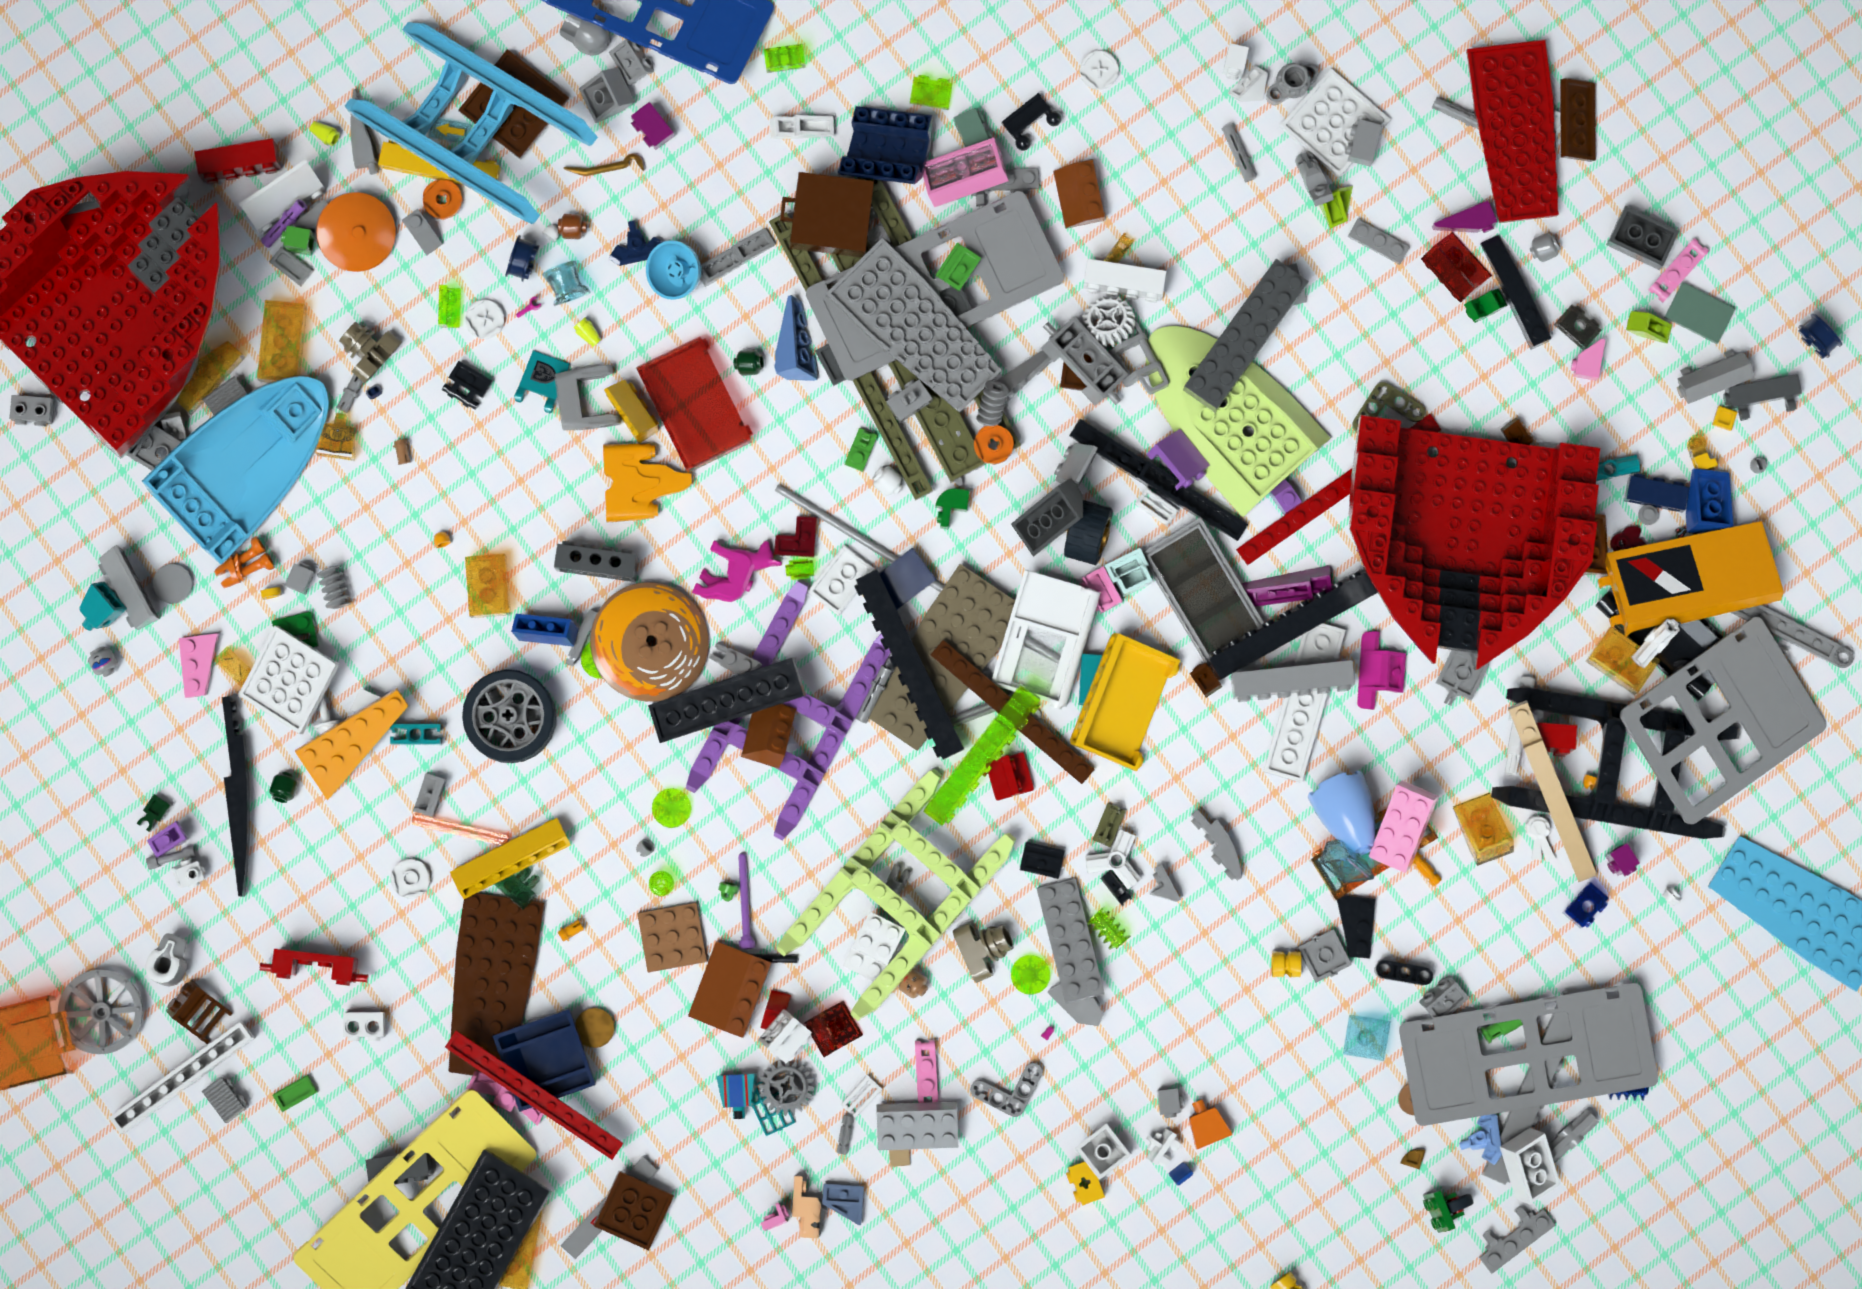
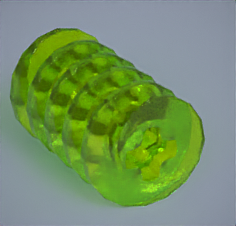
M1102 908L1089 919L1087 925L1095 924L1093 932L1100 930L1098 937L1106 936L1103 943L1111 942L1109 950L1117 949L1131 935L1123 936L1126 929L1118 930L1120 922L1113 924L1115 917L1107 918L1110 911L1102 912Z

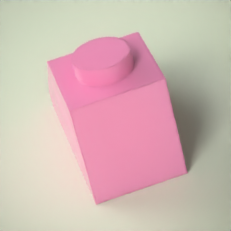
M1600 339L1581 352L1576 359L1572 360L1571 371H1574L1573 377L1594 381L1599 378L1606 339Z

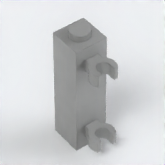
M1729 350L1724 352L1727 359L1692 373L1688 367L1680 370L1683 376L1677 378L1679 383L1677 392L1680 398L1684 397L1686 402L1690 404L1754 378L1751 362L1744 352L1734 355L1733 351Z

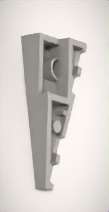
M1042 350L998 379L997 381L1004 384L1009 390L1007 398L1010 400L1036 374L1039 375L1052 360Z

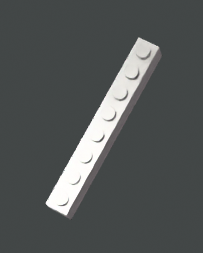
M243 1022L237 1023L118 1110L109 1119L120 1134H125L255 1039Z

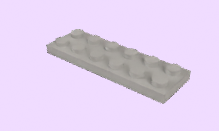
M1076 879L1037 888L1065 1004L1104 995L1105 992Z

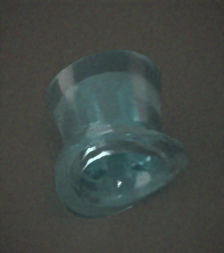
M575 260L552 267L542 274L555 293L554 307L590 294V289L580 283Z

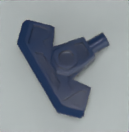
M629 221L627 248L617 245L610 254L609 260L618 266L645 261L648 259L651 251L662 241L653 237L646 244L640 229H637L636 221Z

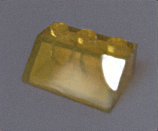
M1610 626L1585 661L1635 695L1645 684L1660 662V659L1654 657L1645 668L1637 665L1631 657L1640 646Z

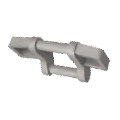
M1135 319L1134 328L1138 335L1125 341L1121 339L1122 343L1117 344L1108 353L1128 373L1119 355L1140 344L1150 364L1126 376L1122 382L1125 387H1129L1139 380L1147 393L1151 395L1167 388L1169 382L1162 370L1160 361L1156 360L1146 341L1145 333L1142 332ZM1158 371L1163 383L1150 387L1143 377Z

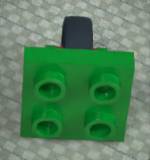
M1440 1190L1423 1195L1424 1207L1430 1212L1432 1227L1438 1233L1455 1229L1453 1220L1465 1215L1464 1208L1474 1204L1470 1194L1459 1197L1456 1192L1443 1196Z

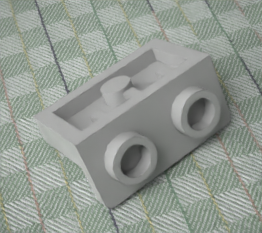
M626 39L609 51L610 56L628 85H633L646 74L654 72L652 62L644 55L642 46Z
M1447 976L1441 979L1431 991L1425 993L1419 1003L1432 1017L1451 1015L1469 997L1455 980Z

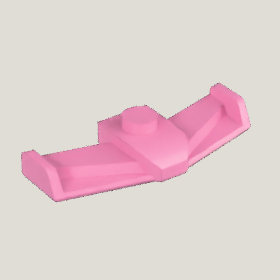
M474 1071L466 1089H474L477 1092L495 1096L492 1103L509 1112L512 1111L514 1106L517 1107L512 1092L482 1072ZM534 1107L521 1111L538 1126L543 1113Z

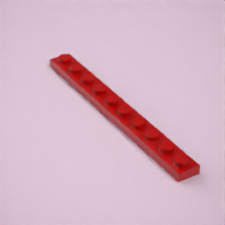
M456 1030L446 1044V1049L611 1160H613L624 1144L618 1138Z

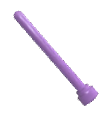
M740 853L738 861L743 936L741 941H739V949H754L755 940H753V936L750 934L746 855Z

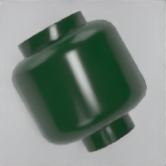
M755 349L741 350L738 352L737 358H734L733 365L735 370H738L742 376L757 375L764 368V358Z
M282 772V774L273 777L269 789L273 800L280 803H287V801L293 800L298 782L293 778L292 774Z

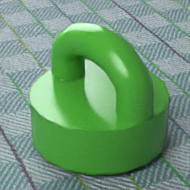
M720 882L718 890L721 891L722 899L726 902L731 901L734 894L738 893L739 886L729 882Z

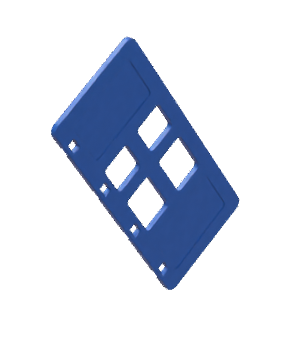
M541 0L552 7L602 27V29L643 47L655 50L659 54L700 72L712 75L714 78L728 84H735L739 80L774 10L773 4L768 0H695L690 7L674 0H638L642 5L634 20L627 22L593 7L592 3L594 0ZM655 10H661L683 21L674 40H668L646 30V26ZM596 15H599L603 18H606V20L603 23L594 18ZM651 40L662 43L661 47L651 44ZM710 64L717 67V72L706 68L707 65Z

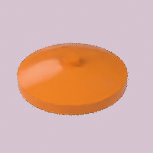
M350 192L339 195L325 205L317 220L316 239L319 249L330 263L343 270L361 272L378 266L390 254L395 242L396 229L392 214L383 202L369 194Z

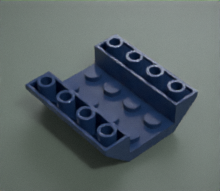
M856 106L851 122L853 127L852 139L847 156H842L838 175L916 184L923 177L931 146L932 115Z

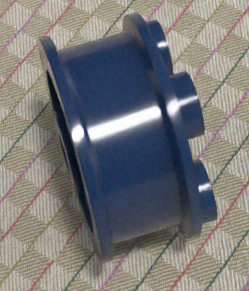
M518 235L509 259L506 277L512 275L521 278V282L529 279L534 266L531 261H534L539 250L536 240L530 242L521 239V235Z
M1812 313L1811 319L1804 326H1798V332L1802 336V341L1809 347L1812 345L1816 349L1815 353L1821 359L1829 358V353L1833 349L1843 345L1836 333L1816 314Z

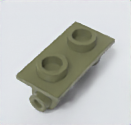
M1107 803L1092 840L1111 848L1126 811L1116 805Z

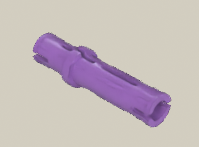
M300 199L296 200L291 208L285 210L279 221L261 238L262 244L270 248L282 235L283 230H286L287 226L297 222L298 216L307 209L306 204Z

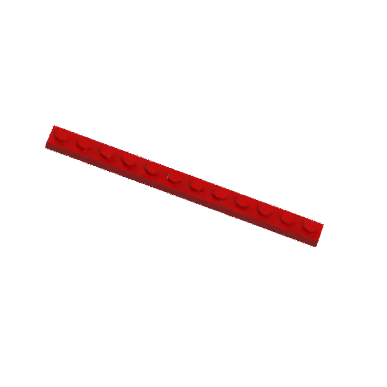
M1431 414L1409 428L1431 432L1441 431V428ZM1352 469L1237 548V552L1246 565L1251 564L1350 494Z

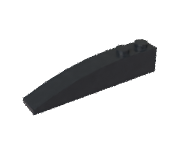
M1497 235L1480 243L1530 350L1548 343L1551 340V336L1500 237Z

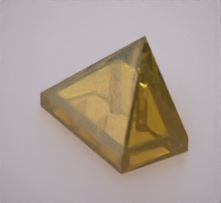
M227 646L214 661L242 688L251 668Z

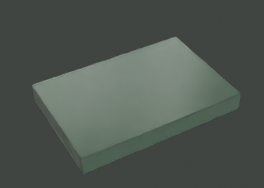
M1682 282L1664 318L1718 344L1735 308Z

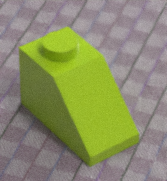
M1631 311L1626 330L1637 336L1667 344L1672 324L1651 313Z

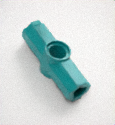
M1637 455L1614 460L1609 459L1598 463L1596 481L1640 472ZM1611 465L1614 469L1613 474H1607L1604 466Z

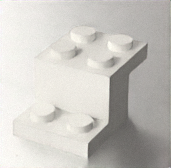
M870 911L843 966L874 981L890 963L905 929Z
M783 1009L760 1036L758 1041L783 1062L787 1063L794 1059L800 1046L805 1045L809 1041L812 1032Z

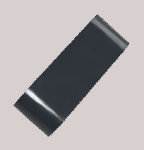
M1387 960L1378 962L1374 967L1375 975L1381 979L1420 986L1428 985L1433 980L1432 971L1426 967ZM1381 964H1386L1389 967L1387 975L1380 974L1379 966ZM1402 967L1406 968L1409 972L1406 979L1399 976V969ZM1421 971L1428 973L1429 978L1426 982H1421L1418 978Z

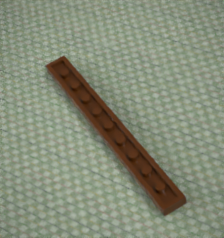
M944 640L930 654L1080 784H1083L1095 770Z

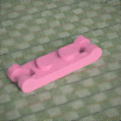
M1696 238L1687 245L1648 289L1652 294L1655 293L1660 297L1659 300L1662 303L1710 251L1706 247L1703 248ZM1692 249L1698 253L1695 258L1689 253ZM1663 284L1668 289L1664 291L1659 286Z
M929 1040V1042L915 1041L918 1103H924V1097L932 1096V1102H938L935 1040ZM921 1050H929V1056H921Z

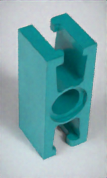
M1082 654L1078 705L1084 704L1102 655Z
M393 724L390 727L392 733H396V729L407 730L406 739L395 740L394 736H390L391 745H442V738H437V740L425 739L426 730L437 729V732H441V724ZM420 730L421 737L418 740H413L411 738L412 731Z

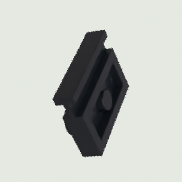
M1026 842L1019 870L1059 879L1065 850Z

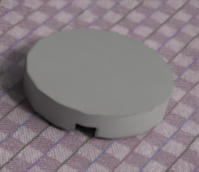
M167 564L161 567L155 573L152 581L156 596L169 604L182 602L190 595L193 588L192 577L184 567L176 564Z

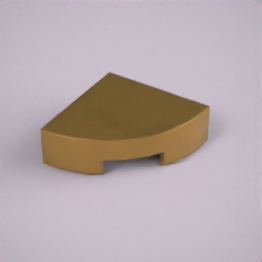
M1416 1149L1408 1152L1403 1156L1400 1164L1420 1170L1425 1150Z

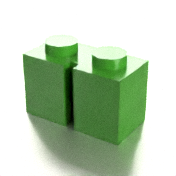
M287 226L286 231L283 230L281 235V242H283L286 250L292 253L312 255L315 236L311 230Z

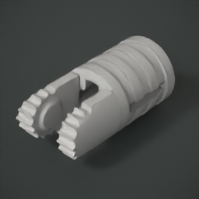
M895 864L886 885L899 895L911 871L905 869L899 880L896 881L901 867Z

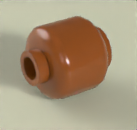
M564 214L558 220V234H561L563 239H581L583 233H587V221H583V217L580 214Z

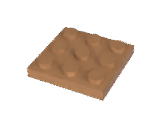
M697 903L637 913L648 973L707 962Z

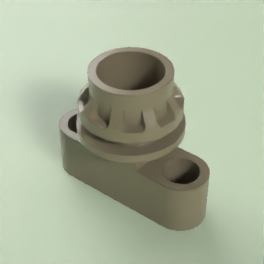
M354 322L343 334L339 342L344 346L347 354L352 352L350 356L352 359L357 355L362 358L351 372L362 382L366 383L394 353L402 341L388 330L376 342L372 339L375 334L374 331L368 333L369 328L367 326H361Z
M971 923L953 930L955 941L976 983L993 976V970L987 956L993 962H996L999 958L1005 957L1008 951L1014 949L1012 938L1004 925L999 927L990 926L987 929L980 930V940Z

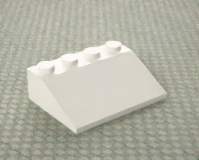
M305 159L239 203V205L259 233H267L279 221L282 213L285 210H289L296 200L300 199L305 204L311 199L316 200L323 195L325 188Z

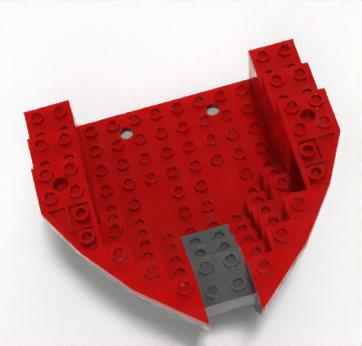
M122 171L75 177L30 190L1 217L6 226L0 230V342L8 350L10 349L32 371L34 376L62 404L64 403L105 447L120 459L133 449L146 433L168 412L179 397L183 387L190 381L199 362L198 355L205 339L210 319L213 318L221 269L220 211L218 204L215 203L199 218L186 205L189 185L191 184L188 174ZM87 194H88V196L90 197V199L92 200V201H90V202H83V203L77 204V203H78L80 200H82ZM29 338L36 339V344L32 347L26 346V341ZM83 392L91 394L87 401L80 399Z

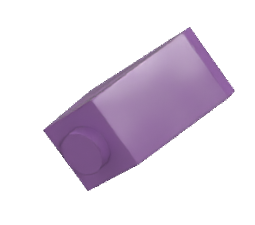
M1285 479L1269 493L1284 516L1302 503L1292 486Z

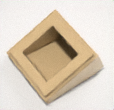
M909 1149L889 1150L890 1167L910 1165Z

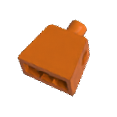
M1203 1099L1192 1103L1196 1115L1189 1117V1123L1196 1150L1232 1135L1216 1107L1207 1110Z

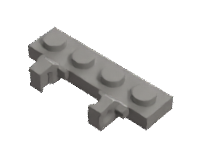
M1038 168L1006 170L1008 182L971 194V196H976V207L984 206V194H989V191L1010 190V193L1021 191L1024 194H1028L1030 189H1039Z
M1519 1207L1514 1212L1517 1213L1522 1222L1518 1224L1519 1227L1503 1240L1501 1238L1496 1240L1490 1231L1483 1235L1488 1243L1485 1247L1487 1252L1480 1256L1479 1259L1491 1274L1556 1226L1544 1209L1534 1215L1532 1212L1527 1214L1522 1207Z

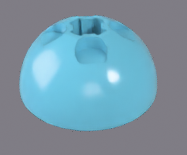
M665 241L658 244L651 251L647 259L646 276L648 283L656 294L665 299L676 300L689 295L697 287L701 278V263L698 255L690 246L679 241Z

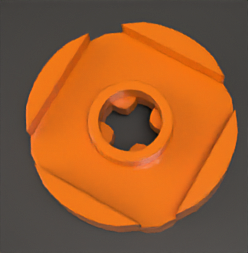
M435 180L428 184L423 192L424 208L434 218L446 220L455 216L461 208L463 202L462 195L458 186L452 181ZM439 195H441L442 197L444 195L447 196V202L445 204L438 203L439 199L437 197Z
M996 425L984 426L979 430L974 440V450L978 458L984 463L992 465L1001 464L1012 454L1014 446L1013 437L1006 428ZM991 439L999 442L996 450L988 447Z

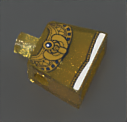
M336 413L334 424H324L315 451L317 456L355 461V429L351 426H346L348 415Z

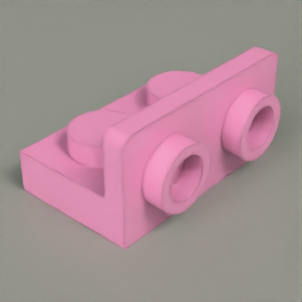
M779 1202L775 1204L779 1213L778 1216L773 1213L763 1217L764 1221L761 1222V1226L764 1231L787 1223L786 1218L789 1217L785 1205L781 1206Z

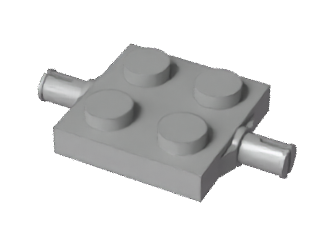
M1451 650L1436 681V684L1444 687L1449 692L1444 703L1452 706L1456 696H1462L1472 701L1489 664L1474 670L1470 652Z

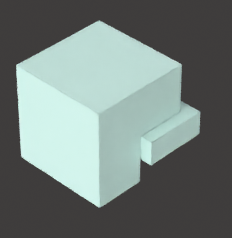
M1141 548L1104 565L1112 583H1116L1122 597H1126L1152 584L1153 580L1146 568L1149 565Z

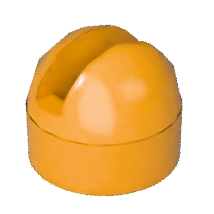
M438 532L434 536L436 548H443L451 543L449 536L445 532Z
M1585 774L1583 779L1584 787L1588 789L1590 786V790H1593L1597 777Z

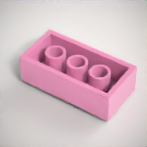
M1403 780L1396 785L1369 857L1406 873L1411 868L1439 796Z

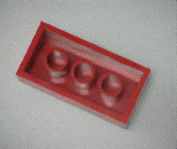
M273 138L194 151L198 175L207 184L217 183L218 179L224 178L228 181L236 180L238 176L242 175L254 177L260 172L273 174L278 169H281L278 145Z

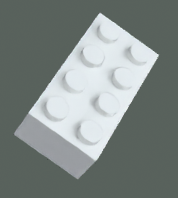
M1088 259L1083 289H1087L1086 292L1094 294L1102 291L1106 292L1108 296L1117 297L1118 294L1126 295L1127 299L1137 300L1140 297L1145 298L1147 302L1157 303V300L1161 301L1166 271Z

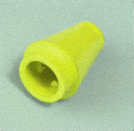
M314 121L309 128V131L327 146H334L340 137V133L336 128Z
M585 317L573 327L576 330L575 333L592 347L602 340L591 321H588Z

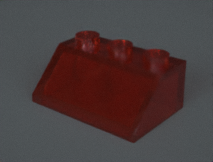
M1453 232L1435 244L1421 258L1425 266L1436 275L1439 282L1444 284L1452 296L1460 303L1492 276Z

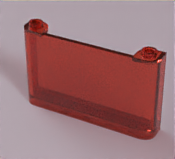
M700 336L636 367L687 473L752 443L750 436L753 435L749 425L744 426L707 351L710 349L706 338L701 339Z

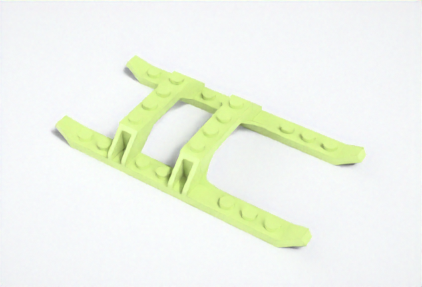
M935 769L930 770L924 775L892 812L890 811L885 820L879 824L878 828L858 851L848 859L849 861L844 867H841L837 875L788 929L777 945V951L783 956L803 946L853 888L863 891L899 922L907 931L909 938L900 952L860 996L851 1010V1016L857 1021L875 1012L1009 859L1016 838L1010 833L1004 834L988 849L966 875L958 866L914 830L909 823L934 796L942 775ZM894 840L953 890L927 921L869 870Z

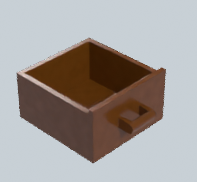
M799 172L795 198L782 197L780 221L792 223L789 249L862 258L866 251L874 181ZM786 202H794L793 219L784 217Z

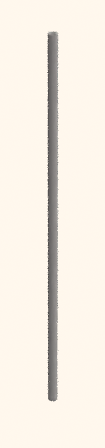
M777 485L775 489L777 493L893 563L899 558L783 486ZM936 580L929 585L939 592L944 588V585ZM1025 635L1023 641L1025 645L1056 663L1059 662V655Z

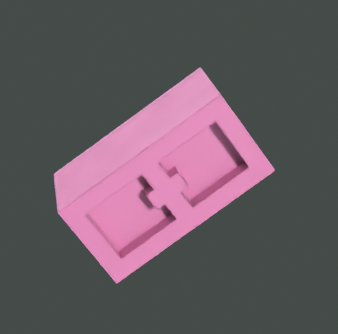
M1104 567L1086 575V577H1082L1083 583L1080 584L1081 586L1101 592L1096 611H1099L1100 614L1122 603Z

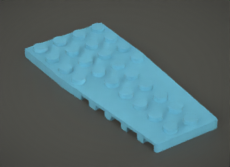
M1741 836L1738 837L1710 881L1708 888L1715 891L1724 900L1751 918L1757 925L1767 930L1773 937L1783 942L1785 946L1801 958L1857 992L1862 984V901L1849 892Z

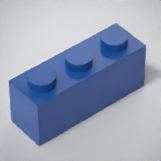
M516 613L511 632L519 641L574 647L579 628L571 619Z

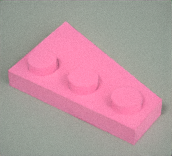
M218 633L179 638L185 698L207 695L211 676L210 670L215 657L216 642L219 638Z

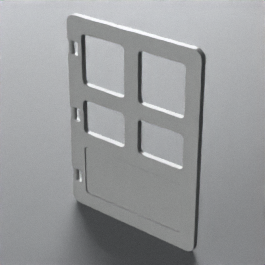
M1753 617L1743 623L1739 628L1719 640L1620 712L1622 722L1682 819L1687 824H1695L1817 737L1826 728L1823 717L1760 617ZM1743 632L1745 637L1737 641L1735 636ZM1695 665L1698 671L1690 675L1687 670ZM1706 670L1709 671L1729 703V709L1709 723L1705 720L1686 689V685ZM1672 695L1693 727L1694 734L1662 756L1641 724L1640 717ZM1648 699L1650 705L1642 709L1640 703ZM1736 721L1741 723L1760 754V759L1741 773L1737 772L1717 739L1718 734ZM1701 746H1704L1724 777L1725 784L1698 804L1692 806L1672 774L1671 768Z

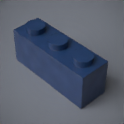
M1634 474V476L1628 478L1624 501L1683 513L1686 509L1689 487H1686L1685 483L1673 481V484L1666 483L1665 479L1654 477L1651 480L1646 479L1645 475Z

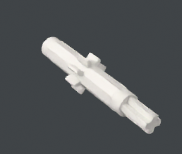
M1521 677L1519 688H1534L1535 679ZM1509 712L1508 720L1513 721ZM1512 722L1504 772L1510 776H1516L1519 758L1523 749V744L1514 722Z

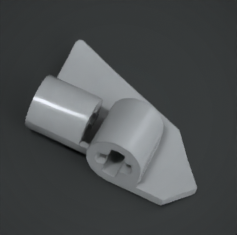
M1061 984L1048 991V994L1077 1023L1093 1026L1100 1025L1104 1014L1100 1009L1097 997L1065 1004Z

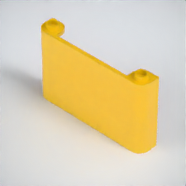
M1113 633L1108 640L1070 738V744L1130 770L1138 771L1144 761L1139 749L1166 680L1177 675L1180 668V660L1122 634Z

